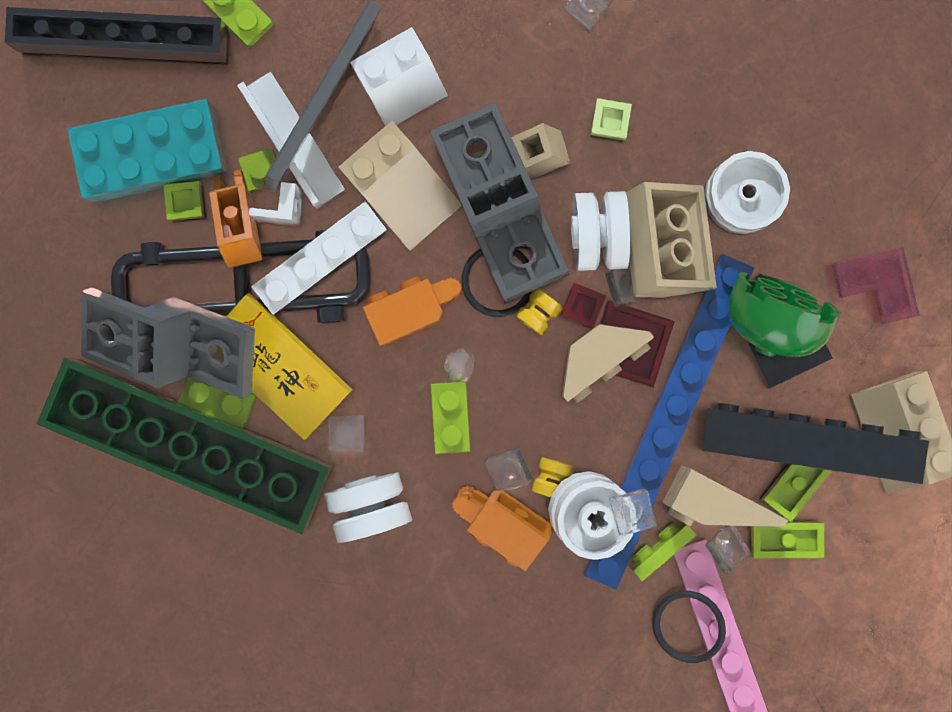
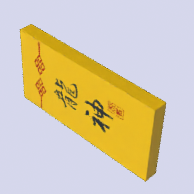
M248 293L226 317L255 328L252 392L305 441L353 389L253 295ZM218 346V350L224 356L222 349Z

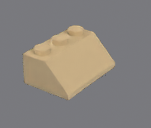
M643 182L626 192L630 222L629 262L633 296L664 298L717 288L704 186Z
M927 371L912 372L850 395L861 427L862 424L884 427L883 434L898 436L899 429L921 432V440L929 441L923 484L879 478L885 494L930 485L952 477V438Z

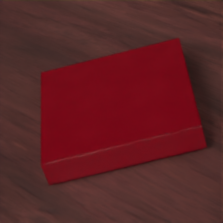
M607 300L600 325L648 331L654 337L648 342L651 349L636 360H633L631 356L627 357L619 363L622 370L615 376L654 388L675 321Z

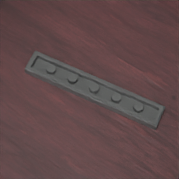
M370 1V3L366 4L268 170L263 183L266 188L273 192L278 188L350 62L373 26L381 9L374 2Z

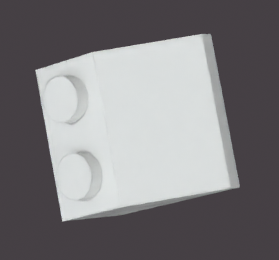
M412 27L350 62L354 73L385 126L391 121L399 125L448 97L430 57Z

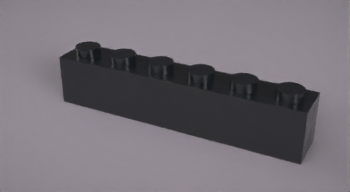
M6 8L5 43L17 52L226 63L228 27L221 18Z
M718 403L717 410L708 408L702 451L923 484L929 441L921 440V432L899 429L898 436L883 434L884 427L862 424L860 431L846 429L847 421L825 418V425L810 423L811 416L789 413L788 420L774 418L775 411L753 408V414L750 415L738 413L739 406Z

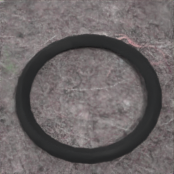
M481 248L468 258L461 276L462 289L466 299L477 311L484 315L505 317L516 313L530 300L529 296L533 291L524 294L522 299L514 306L503 310L486 308L472 295L469 287L470 269L474 262L484 255ZM517 249L513 255L523 264L529 262V259L520 250Z
M685 590L671 593L658 604L654 613L653 629L657 642L668 655L678 661L685 663L707 661L719 652L725 641L726 626L722 612L709 597L699 592ZM680 598L696 599L707 605L714 613L718 622L719 632L715 645L709 651L698 656H687L675 651L667 644L661 632L660 620L664 609L672 601Z

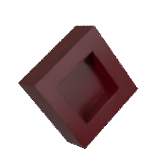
M574 282L560 316L593 329L606 295Z

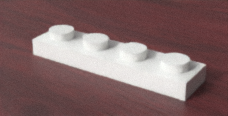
M365 201L251 287L274 315L387 229Z

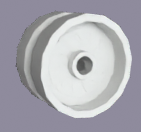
M746 151L732 155L712 172L706 182L704 193L707 213L717 226L729 233L744 235L767 227L781 216L788 204L790 185L786 172L778 161L765 153ZM744 187L747 188V195L751 198H746L743 195L742 189Z
M625 191L606 192L602 198L601 214H599L598 201L594 193L574 194L571 238L577 271L596 270L600 261V248L603 250L604 262L608 269H628L630 222Z
M590 471L571 475L561 481L554 490L548 506L550 524L556 535L567 548L580 557L592 560L609 558L623 550L633 536L636 525L635 507L628 494L605 475ZM591 513L594 514L591 518H588Z
M399 472L379 477L374 475L345 484V487L324 494L328 512L337 514L352 510L351 515L338 519L333 525L337 543L353 541L405 525L413 520L407 502L384 503V500L398 496L403 491Z

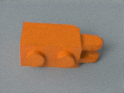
M242 170L233 172L235 185L225 187V182L220 174L212 176L214 190L209 192L217 246L228 268L263 260L257 224L249 216V208L254 207Z
M417 276L401 283L402 290L389 295L387 290L369 297L368 301L370 304L364 306L363 309L381 347L438 323L443 314L440 306L452 301L453 298L456 299L461 293L462 287L459 280L451 277L430 285L428 278L421 281L420 277Z
M466 485V487H462L459 490L457 497L454 498L452 508H454L456 514H460L461 518L470 523L467 531L473 535L478 543L490 546L500 553L508 564L518 566L524 571L527 570L549 541L553 531L548 521L503 490L493 491L488 497L478 489L475 490L471 486Z

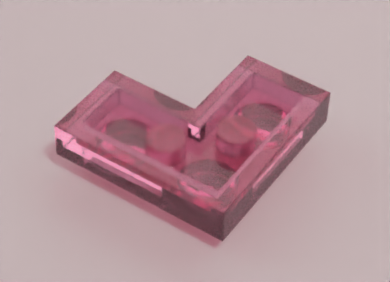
M904 247L832 264L839 297L843 298L874 290L882 324L920 316Z

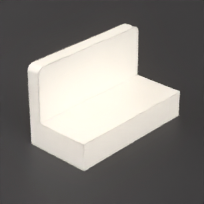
M281 182L278 211L249 208V216L258 223L300 227L304 193L294 183Z

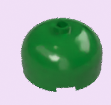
M746 272L738 274L729 296L728 314L735 330L745 340L755 345L756 351L770 357H774L775 354L786 357H803L817 352L828 342L841 314L830 302H825L821 306L817 303L818 300L810 295V291L778 278L759 273L757 280L749 279L750 274Z

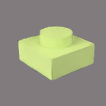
M597 98L591 135L625 141L632 104Z

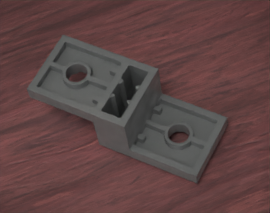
M496 103L430 131L504 302L511 301L570 275L569 269L541 210L537 192ZM480 142L487 146L484 156L472 158L468 155V148L473 143ZM522 247L530 249L533 252L532 259L526 264H518L513 259V254L517 249Z
M95 288L82 291V357L157 389L189 376L239 398L252 394L254 327L176 297L143 308ZM218 346L222 349L224 356L218 350Z

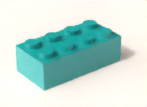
M208 99L67 128L81 197L91 203L161 189L166 184L194 182L212 178V176L219 174L221 176L228 174L215 108Z

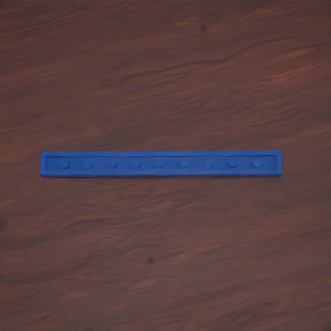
M725 254L720 255L714 268L717 288L705 291L621 485V489L628 494L635 507L636 525L633 536L623 550L613 556L597 560L590 559L583 574L585 577L617 590L731 324L728 314V300L737 276L740 272H746L750 274L748 277L750 279L755 267Z

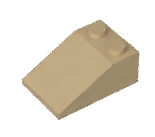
M393 121L388 123L338 167L409 251L414 249L462 207V204Z
M682 465L662 501L670 507L667 512L668 514L689 526H692L694 520L703 525L785 527L788 522L787 519Z

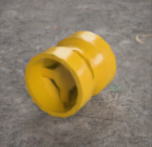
M536 289L530 294L529 303L521 307L515 314V317L531 330L543 336L548 329L550 319L557 317L563 307L546 293ZM536 306L537 308H539L541 311H543V312L545 313V315L542 314L540 311H538V310H537L536 308H534V307Z
M541 457L538 466L541 472L539 478L534 480L531 491L551 497L561 481L573 475L575 467ZM547 478L557 480L558 483L549 481Z

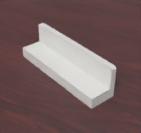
M269 72L248 86L244 82L237 86L280 152L300 117L273 74ZM309 133L289 168L312 205L318 210L346 192V190Z

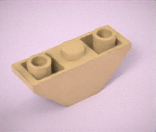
M600 324L569 346L562 397L566 402L573 398L576 403L584 399L594 391L590 385L600 377L605 382L622 370L619 363L627 357L631 356L633 360H636L651 349L648 342L654 338L653 335L648 331Z

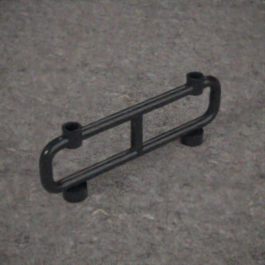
M326 230L316 231L315 238H317ZM314 239L260 243L262 257L294 255ZM160 242L141 243V251L124 254L114 264L111 273L112 296L127 301L125 274L132 266H158L168 263L224 260L218 246L162 250V243ZM363 247L353 255L356 262L357 284L353 291L348 293L298 296L278 312L316 309L317 323L345 322L344 307L358 304L365 299L370 290V261L367 250ZM247 264L233 267L235 301L193 304L222 316L228 315L241 299L249 293ZM257 299L269 311V309L266 307L261 299Z

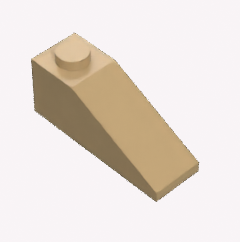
M542 123L511 137L530 179L542 176L570 163L562 133L556 128ZM487 149L473 154L471 157L480 158L484 156Z

